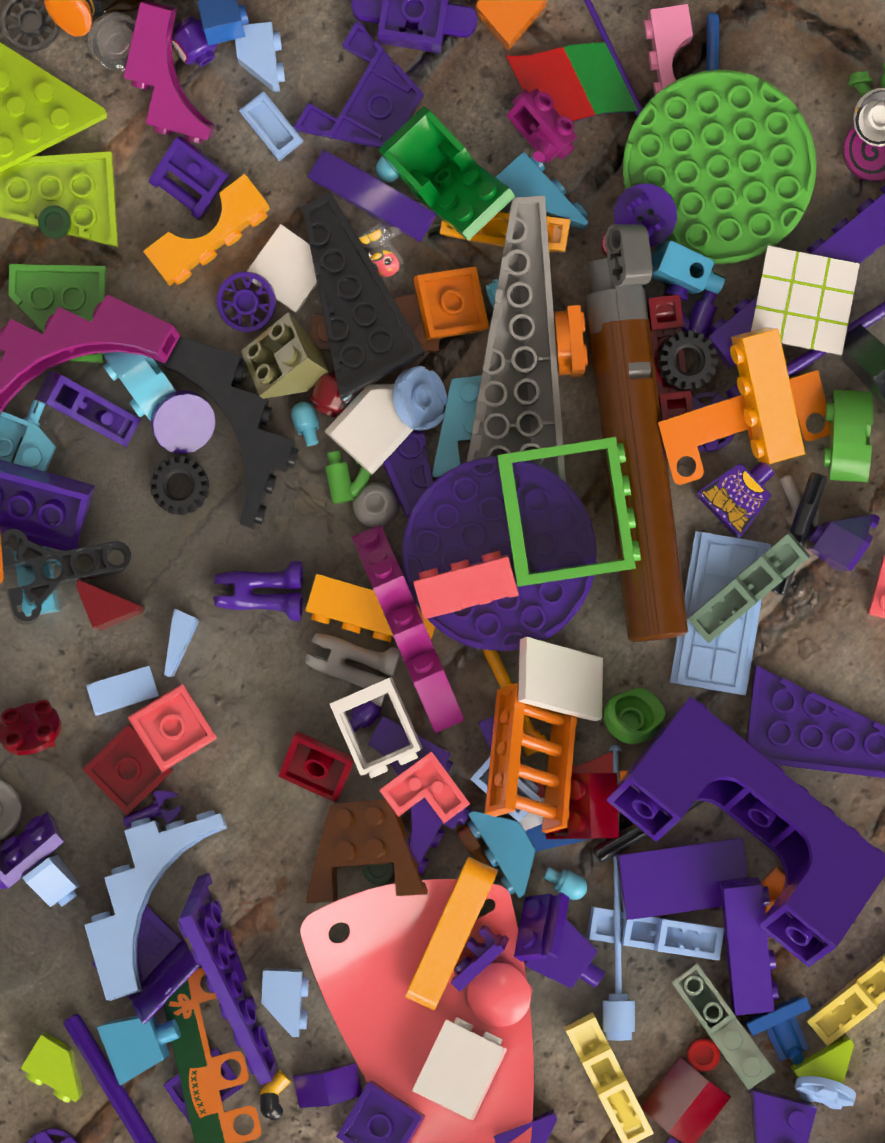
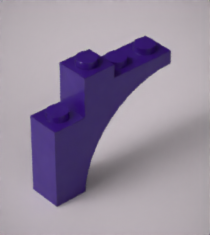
M383 716L368 745L373 747L382 756H385L410 745V742L402 726ZM418 736L422 749L416 752L417 759L400 765L398 760L390 763L399 776L431 751L447 773L454 762L448 760L451 753ZM425 797L410 808L412 818L410 850L412 855L416 857L420 876L429 862V859L424 857L430 846L436 848L445 831L440 829L443 821ZM464 808L443 824L453 830L457 824L463 826L472 809Z

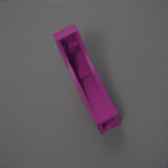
M148 0L142 1L139 5L123 78L132 80L131 85L137 88L149 90L150 85L154 86L146 124L154 126L153 131L165 135H172V131L185 134L184 139L194 143H202L203 140H209L213 136L215 124L206 119L189 101L180 85L174 67L172 31L177 8Z

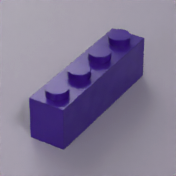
M758 877L720 881L731 1007L735 1016L773 1012V1001L778 1000L776 981H771L770 969L776 968L773 949H768L767 938H771V936L758 926L765 916V906H770L768 887H763Z

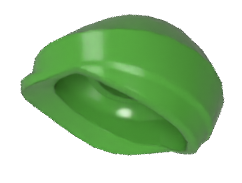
M635 688L616 694L609 699L603 711V718L608 731L615 738L628 744H637L649 740L657 733L660 725L665 720L666 713L663 705L652 692L644 688Z

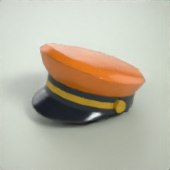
M44 0L46 10L54 22L62 30L75 37L86 35L91 29L92 18L101 17L104 11L99 0Z

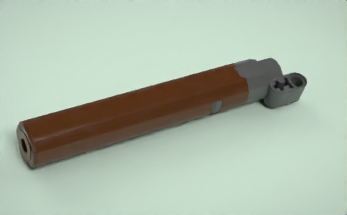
M642 224L610 225L606 231L607 258L588 263L591 293L586 295L585 298L603 439L616 437L617 443H623L626 462L620 463L622 476L628 475L631 495L625 496L627 508H633L636 528H630L631 539L638 541L641 556L640 561H635L636 569L619 571L627 636L631 642H646L685 636L688 633L666 451L658 422H661L662 419L645 289L642 288V285L649 283L652 277L649 237L647 229ZM604 449L618 559H621L622 552L606 449Z

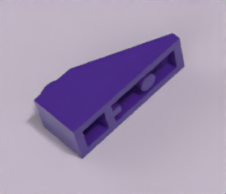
M49 371L35 397L36 400L124 447H127L141 421L140 418L53 371Z

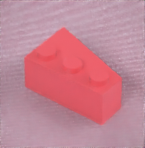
M499 550L481 555L483 561L470 565L469 559L450 564L451 570L439 573L437 568L419 572L420 579L414 580L413 583L423 619L459 611L478 604H487L493 600L508 596L509 598L518 596L519 591L509 555L502 556Z

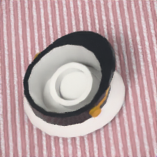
M885 88L871 90L861 97L856 105L853 117L854 128L859 137L867 144L878 147L885 146Z

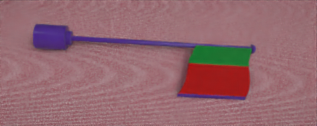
M584 0L604 42L573 44L533 55H506L522 91L527 90L530 93L537 88L540 92L549 94L554 102L552 107L560 116H565L572 122L610 113L635 112V115L638 116L643 109L591 0Z

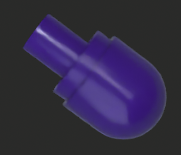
M370 700L352 708V711L349 713L352 718L349 722L354 733L361 726L364 729L367 726L370 727L380 716L382 707L375 705Z

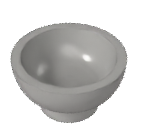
M380 482L368 483L353 501V511L356 518L363 525L370 528L379 525L382 527L387 526L395 519L399 509V501L394 490Z

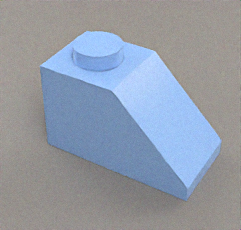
M58 855L49 857L22 877L50 907L57 903L61 907L66 905L77 896L74 890L81 886Z

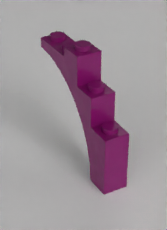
M106 294L103 302H99L96 305L91 322L59 306L56 312L47 319L43 334L10 319L7 326L0 330V353L3 355L2 359H0V414L8 402L27 383L46 370L67 360L94 353L122 352L143 355L166 363L180 334L173 325Z
M376 526L353 536L352 540L434 732L437 733L465 721L382 526Z

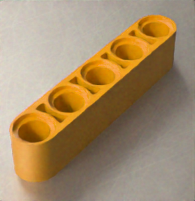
M468 856L409 985L405 998L435 1010L491 889L498 869Z

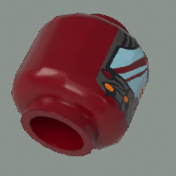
M333 370L332 373L324 374L319 378L311 391L310 399L315 403L314 409L336 418L353 401L357 392L340 401L335 371Z

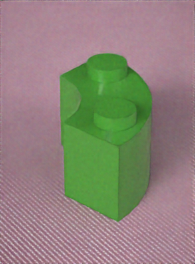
M833 390L832 402H826L825 422H830L829 448L824 447L823 467H828L829 480L868 482L872 445H870V432L873 425L872 392Z

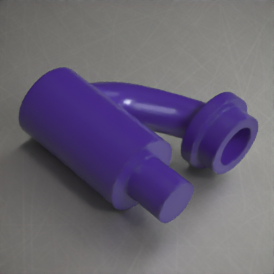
M670 284L669 288L665 289L664 292L667 296L680 295L681 301L684 302L688 298L686 296L688 290L675 284ZM705 290L702 300H696L689 320L685 317L682 308L683 332H700L704 334L706 339L709 332L708 329L717 310V307L713 305L717 294Z

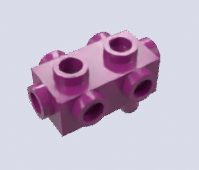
M536 88L530 93L524 90L512 100L515 106L506 116L534 148L533 158L536 161L549 163L557 157L563 160L574 151L575 146L572 143L578 137L573 131L574 125L569 118L560 116L552 107L554 102L549 94L540 92Z

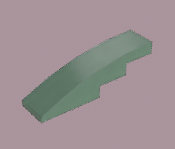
M789 532L688 618L689 622L707 643H710L809 559L810 555Z

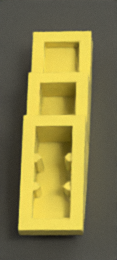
M885 953L807 1019V1023L827 1046L876 1010L878 1004L885 1000Z
M593 1012L565 1026L564 1028L622 1143H636L654 1134Z

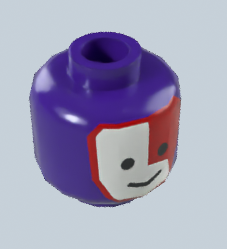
M189 17L174 27L172 45L185 64H198L201 67L210 63L215 58L213 53L218 48V43L208 46L201 19L196 20L195 17Z

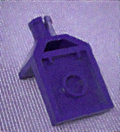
M48 811L42 816L38 815L31 819L26 825V830L17 837L9 838L2 845L0 851V889H9L64 842L56 820Z

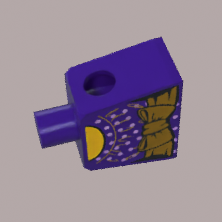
M759 462L750 472L739 463L702 488L695 496L736 538H739L771 497V494L763 485L775 473L763 462Z

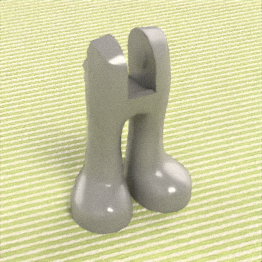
M315 633L311 642L320 645L322 648L331 649L328 660L306 653L305 663L323 674L348 681L365 689L388 678L346 664L345 660L349 659L362 663L393 677L401 657V652L396 647H391L384 652H377L357 646L336 636ZM387 693L372 699L371 702L382 707Z

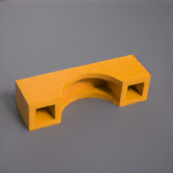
M245 174L219 193L222 202V212L217 225L212 231L195 239H184L167 232L143 251L169 286L174 282L176 285H179L186 281L192 275L191 269L199 263L202 266L208 264L217 256L216 250L224 244L231 246L242 237V230L250 224L252 227H255L268 217L266 214L270 210L268 203Z

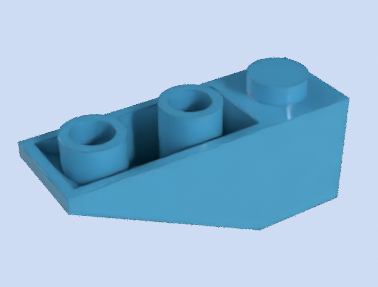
M523 152L495 177L511 189L515 195L514 198L545 195L546 216L570 219V226L583 231L587 228L589 223L586 220V217H588L587 212L579 203L575 202L572 204L564 196L567 193L565 188L558 180L554 178L551 181L543 173L545 167L541 162L536 161L533 155L529 158Z

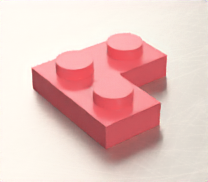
M432 751L379 790L398 817L424 797L443 823L470 805Z

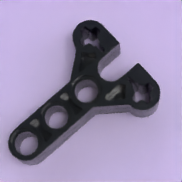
M9 529L1 534L3 571L27 567L35 574V581L33 583L11 588L7 591L11 614L14 620L22 625H30L39 618L42 605L58 586L78 582V580L84 581L118 574L127 568L131 560L129 547L120 541L53 553L28 541L26 535L18 529ZM9 538H14L15 543H21L17 549V561L12 550L4 547L8 544ZM111 550L121 551L124 555V562L121 565L111 564L107 559V553ZM80 556H86L92 561L93 568L87 572L79 571L75 566V560ZM47 563H55L60 567L61 574L57 578H48L43 573V566ZM23 594L28 605L35 606L29 617H26L22 611L18 612V609L22 606Z

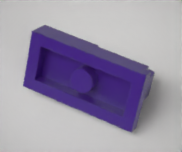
M484 925L480 928L479 934L484 937L485 944L478 943L473 937L468 940L467 947L474 955L471 958L467 955L464 956L453 969L456 973L451 984L459 992L505 950L509 941L506 935L503 937L500 934L496 935Z

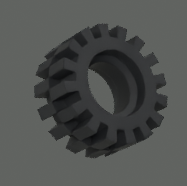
M682 331L669 337L668 340L663 342L662 348L657 354L659 361L656 364L657 368H660L661 373L659 374L661 378H665L667 380L665 383L669 386L673 385L675 389L691 390L706 384L710 380L709 378L716 372L714 369L715 365H718V359L715 358L717 350L711 346L713 342L710 339H705L704 334L700 332L694 333V331ZM683 348L692 349L698 355L699 364L692 373H684L676 366V355Z
M183 456L177 458L170 457L169 460L159 463L160 466L153 471V478H150L151 495L154 497L157 505L168 513L180 516L196 512L197 508H201L204 500L208 498V488H210L208 476L203 468L196 461ZM176 474H185L192 481V490L184 498H175L168 491V482Z

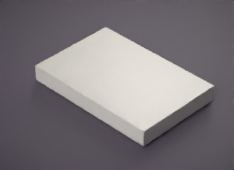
M530 637L520 639L518 702L594 722L602 719L603 658Z

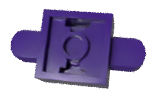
M450 0L351 1L352 12L357 20L379 24L377 34L379 44L441 53L444 35L467 38L471 37L477 28V14L475 10L470 6L449 3Z

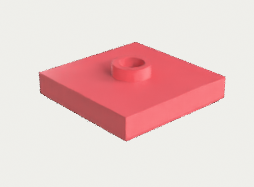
M183 684L128 717L129 722L161 773L217 739Z

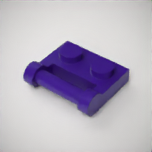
M179 136L176 137L160 161L148 183L155 188H162L191 210L193 217L201 220L231 174ZM168 171H171L202 195L201 199L197 200L167 177Z

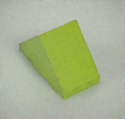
M846 1035L805 1058L802 1063L794 1064L791 1066V1069L798 1077L816 1076L844 1084L854 1043Z

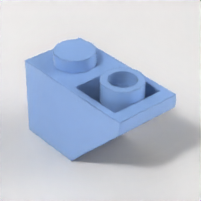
M272 22L243 25L246 37L235 39L239 65L273 92H280L279 82L285 81L283 62L277 63L276 51L282 50L280 31H274Z
M264 968L261 1003L292 1037H299L301 1029H307L308 1011L302 1010V997H308L309 977H303V969Z

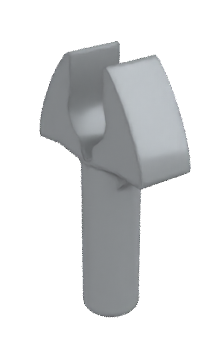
M788 474L781 477L780 482L792 507L791 516L784 518L785 522L791 527L802 498L792 475ZM819 508L812 524L813 528L818 524Z

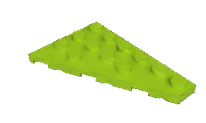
M0 42V172L107 118V112L102 106Z

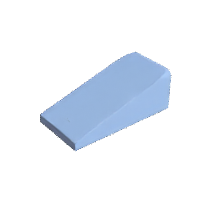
M175 608L172 616L164 675L168 677L175 676L199 623V619Z
M150 666L86 685L96 716L159 696Z

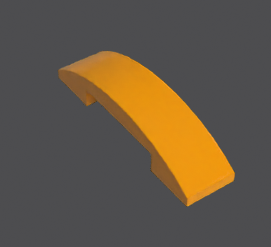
M498 212L469 241L504 247L510 213ZM546 216L549 252H566L571 220ZM442 220L440 235L467 240Z

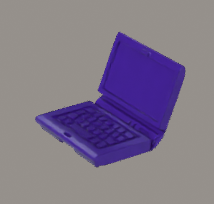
M147 905L142 914L137 939V967L142 991L125 996L132 1002L131 1004L143 1024L147 1023L164 1005L166 1000L200 966L195 962L190 946ZM94 960L91 964L97 969Z

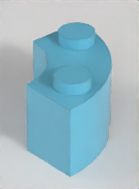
M122 352L102 353L107 360L103 367L113 381L119 378L134 399L129 401L135 412L139 417L146 414L151 421L156 405L166 399L165 396L176 392L168 378L154 359L143 355Z

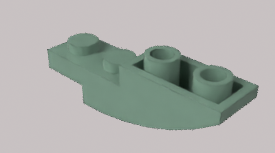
M698 963L671 982L749 1091L775 1073V1070Z

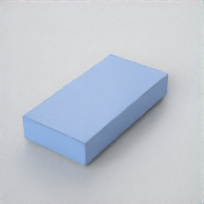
M264 91L239 110L240 114L278 161L282 160L303 143V139Z

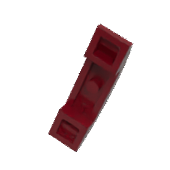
M680 295L647 299L662 421L693 411L691 391L675 389V386H669L665 383L667 380L661 378L659 374L661 373L660 368H657L656 364L659 361L657 354L661 350L663 342L672 335L682 332V327H684ZM683 348L677 353L675 362L680 371L687 373Z

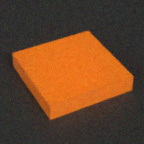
M476 266L422 274L413 278L426 340L481 332L489 329Z

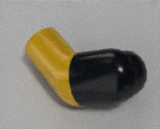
M281 1070L260 1091V1111L265 1118H269L272 1121L280 1119L283 1114L278 1094L291 1082Z

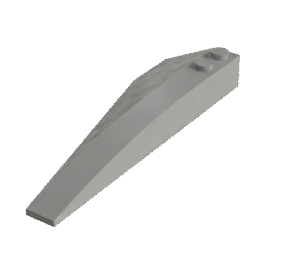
M545 195L512 199L467 462L480 458L496 457L501 454L563 445ZM564 455L528 460L548 469L566 482Z

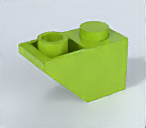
M45 1031L37 1040L20 1069L27 1072L25 1077L31 1082L40 1086L45 1083L53 1088L54 1091L52 1093L62 1101L67 1103L70 1100L77 1102L83 1094L74 1050Z

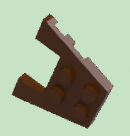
M386 799L329 805L306 903L338 901L337 868L387 863H394L396 896L428 895L426 884L422 882L417 869L419 865L416 857L412 855L408 845V836L401 817H398Z

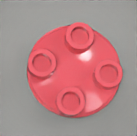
M501 961L490 963L469 983L467 991L468 1002L473 1013L482 1022L495 1027L510 1026L522 1019L529 1009L532 995V987L522 972L514 966Z

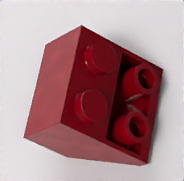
M617 773L572 774L567 828L546 833V839L619 838L618 810L606 801L617 786Z

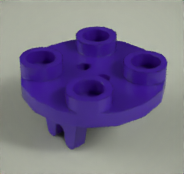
M652 182L639 183L627 188L618 198L614 208L615 224H642L645 226L648 232L650 247L664 242L673 232L678 220L677 207L672 196L663 187L657 186ZM648 209H652L653 214H649ZM638 216H642L643 221H638Z

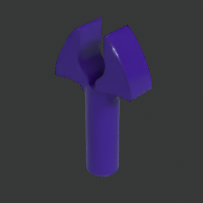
M172 791L153 792L156 798L153 805L124 816L123 823L125 827L129 829L134 821L143 818L153 819L155 817L164 818L166 825L170 824L179 815L183 805L171 811L161 809V806L164 805L166 799L179 794Z

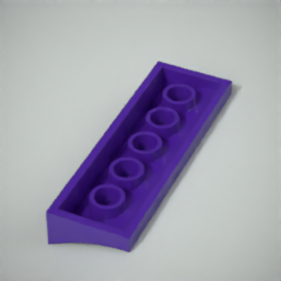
M0 460V534L9 529H18L26 535L28 541L62 551L79 548L95 485Z

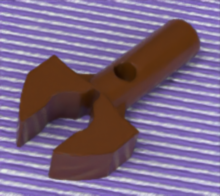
M466 823L456 829L457 834L473 859L493 867L468 824Z

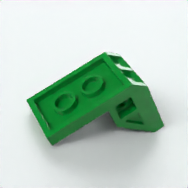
M425 106L378 149L382 157L419 202L434 212L468 241L515 197L509 187L475 162L466 148Z

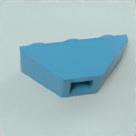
M478 811L468 814L471 821L467 824L476 839L482 837L488 846V849L484 850L488 860L493 867L499 865L505 874L501 878L505 888L510 895L515 892L519 898L525 895L536 848L521 823Z

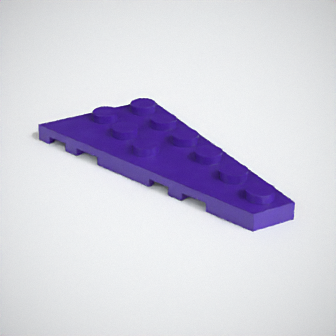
M755 665L746 738L747 743L754 745L760 754L771 763L779 766L885 778L884 725Z
M210 873L198 876L179 917V928L182 935L188 937L192 945L195 962L203 967L207 986L212 993L215 992L220 1002L219 1007L223 1018L229 1020L233 1028L234 1041L238 1047H242L250 1073L256 1075L261 1085L272 1081L277 1063L264 1027L257 1026L255 1009L257 1006L253 996L249 998L246 996L242 981L247 980L232 935L228 929L223 930L221 912L223 910L219 900L215 902L212 900L208 886L213 884Z

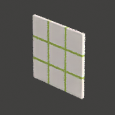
M767 246L751 331L765 327L777 328L782 344L842 355L859 263Z

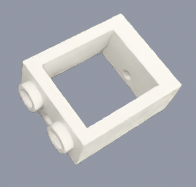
M392 677L330 703L361 776L369 773L370 778L389 771L386 766L387 764L398 760L400 765H403L418 758L416 752L420 751L422 746ZM388 693L410 745L367 763L345 711Z

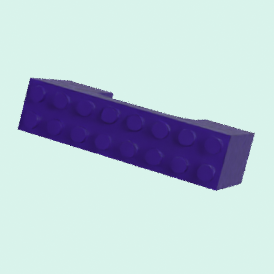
M692 697L664 723L606 799L608 803L656 842L683 818L694 801H707L720 807L770 848L783 865L786 876L782 892L758 926L807 967L812 966L839 945L885 877V854L882 850L872 846L860 836L855 828L844 823L834 814L832 809L821 804L809 794L805 787L793 781L784 773L782 768L771 763L759 753L754 745L743 740L733 731L731 726L721 722L709 712L704 704L697 702Z

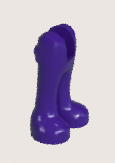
M292 561L285 570L279 572L230 571L215 574L213 584L235 585V596H213L214 606L230 610H277L284 612L289 620H302V593L257 594L252 592L254 588L303 590L302 561Z

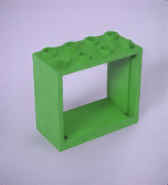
M616 437L497 455L517 587L636 569L635 561L641 560L638 541L631 539L630 528H636L633 508H627L625 496L631 495L628 475L622 476L620 463L626 462L624 445L623 443H617ZM606 449L622 558L529 573L512 463Z

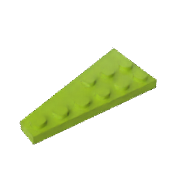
M112 151L29 157L0 172V218L39 227L38 218L42 210L48 206H60L68 212L72 222L71 229L67 235L119 248Z

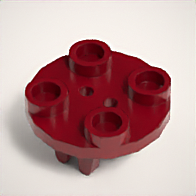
M39 700L17 708L6 709L1 714L0 743L9 753L17 754L18 756L34 754L46 749L48 746L49 748L55 747V740L61 731L62 724L57 710L51 707L50 702L47 700Z

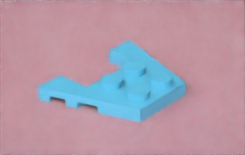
M482 375L451 379L445 416L432 472L433 478H439L447 471L460 465L458 442L471 440Z

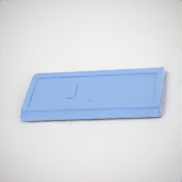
M695 531L684 594L688 633L685 636L677 637L670 683L746 696L762 599L710 643H707L689 622L688 618L769 550L771 544Z

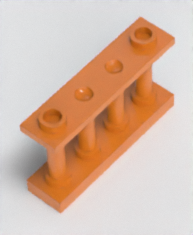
M519 683L497 689L485 814L497 817L514 812L515 808L543 816L542 832L549 833L567 828L577 717L518 702ZM524 715L550 723V741L524 733ZM521 746L548 754L547 772L521 764ZM518 777L546 785L544 803L518 795Z

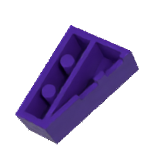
M756 1087L750 1090L754 1143H808L817 1108L812 1103Z

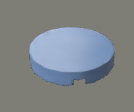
M417 366L404 370L397 377L393 387V403L396 413L405 425L410 429L422 431L437 427L445 416L443 410L444 405L447 403V394L438 374L433 370L428 371L423 366Z

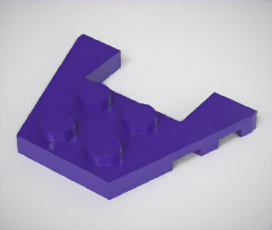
M356 21L342 44V48L369 63V66L338 118L308 103L294 129L301 133L380 148L412 118L424 94L386 54L380 44L369 35L363 25Z

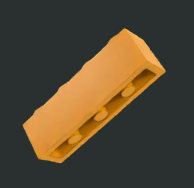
M765 327L732 336L733 345L730 347V354L733 362L738 367L740 377L737 378V386L745 399L744 418L752 431L751 449L753 455L759 462L772 464L805 454L779 330L777 328Z
M316 574L305 610L312 613L311 620L329 625L330 619L343 622L342 629L360 634L361 628L373 631L372 638L391 643V639L394 636L374 590ZM416 605L432 641L435 626L428 619H423L422 612Z

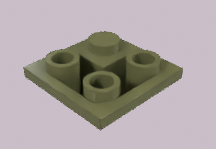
M286 313L241 350L258 394L263 399L307 392L317 383L322 375L330 373L321 350L289 313Z

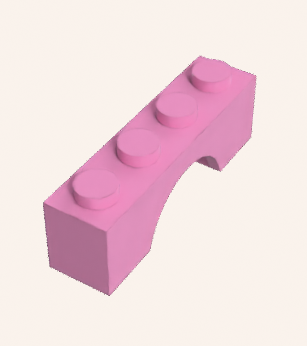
M688 4L651 9L648 20H644L646 40L651 39L653 51H649L651 71L656 70L658 82L653 83L654 96L666 86L676 81L672 69L673 58L681 48L691 42L693 37Z

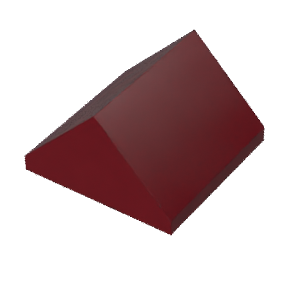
M78 580L76 584L93 629H106L143 614L145 610L143 606L86 582Z
M296 731L278 777L337 803L355 762L351 754L300 731Z
M679 1057L641 1105V1109L681 1142L696 1143L730 1100L731 1096L701 1072L693 1068L682 1057Z

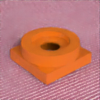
M580 305L567 306L565 311H553L558 376L570 375V378H581L588 365L587 345L583 344V332H585L584 312H581Z

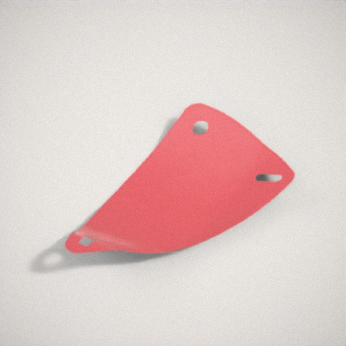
M458 879L422 880L426 884L428 895L396 896L395 883L368 889L335 901L311 913L303 921L300 930L308 959L323 997L366 1081L377 1083L425 1115L409 1143H496L495 1135L533 1122L534 1058L530 1006L523 1018L513 1025L506 1027L488 1025L482 1022L471 1010L467 996L468 985L459 992L451 984L456 973L454 970L435 1010L405 998L413 976ZM492 884L486 899L494 900L495 908L475 921L457 963L466 955L469 958L474 955L467 947V942L471 937L478 943L485 944L484 937L479 934L480 928L485 925L496 935L500 934L502 937L506 935L509 938L505 950L492 962L501 961L512 965L526 977L524 961L521 962L514 957L518 926L510 893L506 888ZM336 923H346L350 928L348 938L341 943L332 942L328 936L330 928ZM456 1017L474 1025L471 1031L482 1037L486 1031L501 1038L503 1041L500 1046L507 1049L474 1120H470L412 1091L445 1021L449 1020L454 1023ZM532 1127L510 1143H531Z

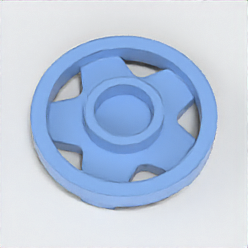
M802 1076L796 1079L795 1090L799 1093V1098L807 1102H819L831 1109L840 1110L842 1106H853L855 1103V1091L840 1082L816 1076Z

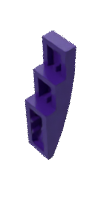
M325 150L322 151L307 176L313 183L335 193L340 199L365 211L370 217L418 242H421L436 217L434 212Z

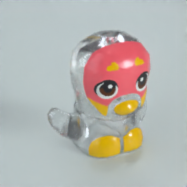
M386 222L369 228L359 236L363 248L369 249L368 257L382 277L395 275L402 269L404 264L401 251L391 239L398 236L401 230L397 227H388Z

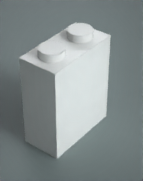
M456 1017L454 1023L449 1020L445 1021L412 1091L470 1120H474L507 1049L500 1046L503 1041L501 1038L486 1031L482 1037L471 1031L474 1025Z

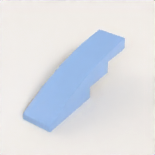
M591 906L587 939L615 943L613 909ZM621 911V945L720 961L724 928L657 916L625 920L624 911Z

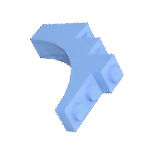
M214 810L196 815L197 821L185 824L184 820L176 821L165 825L166 831L163 832L160 823L157 821L150 822V818L134 821L131 823L132 828L124 830L135 868L131 869L130 864L112 869L111 876L104 877L115 915L111 916L110 911L100 913L91 917V923L84 925L106 1000L112 1001L142 991L137 967V939L142 914L150 895L165 871L186 850L202 839L228 828L225 817L221 813L215 814Z

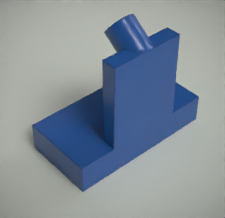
M803 994L774 1006L773 1012L759 1013L744 1020L752 1036L766 1030L780 1062L788 1058L795 1065L803 1062L804 1057L801 1052L809 1049V1046L795 1017L811 1009L807 998Z

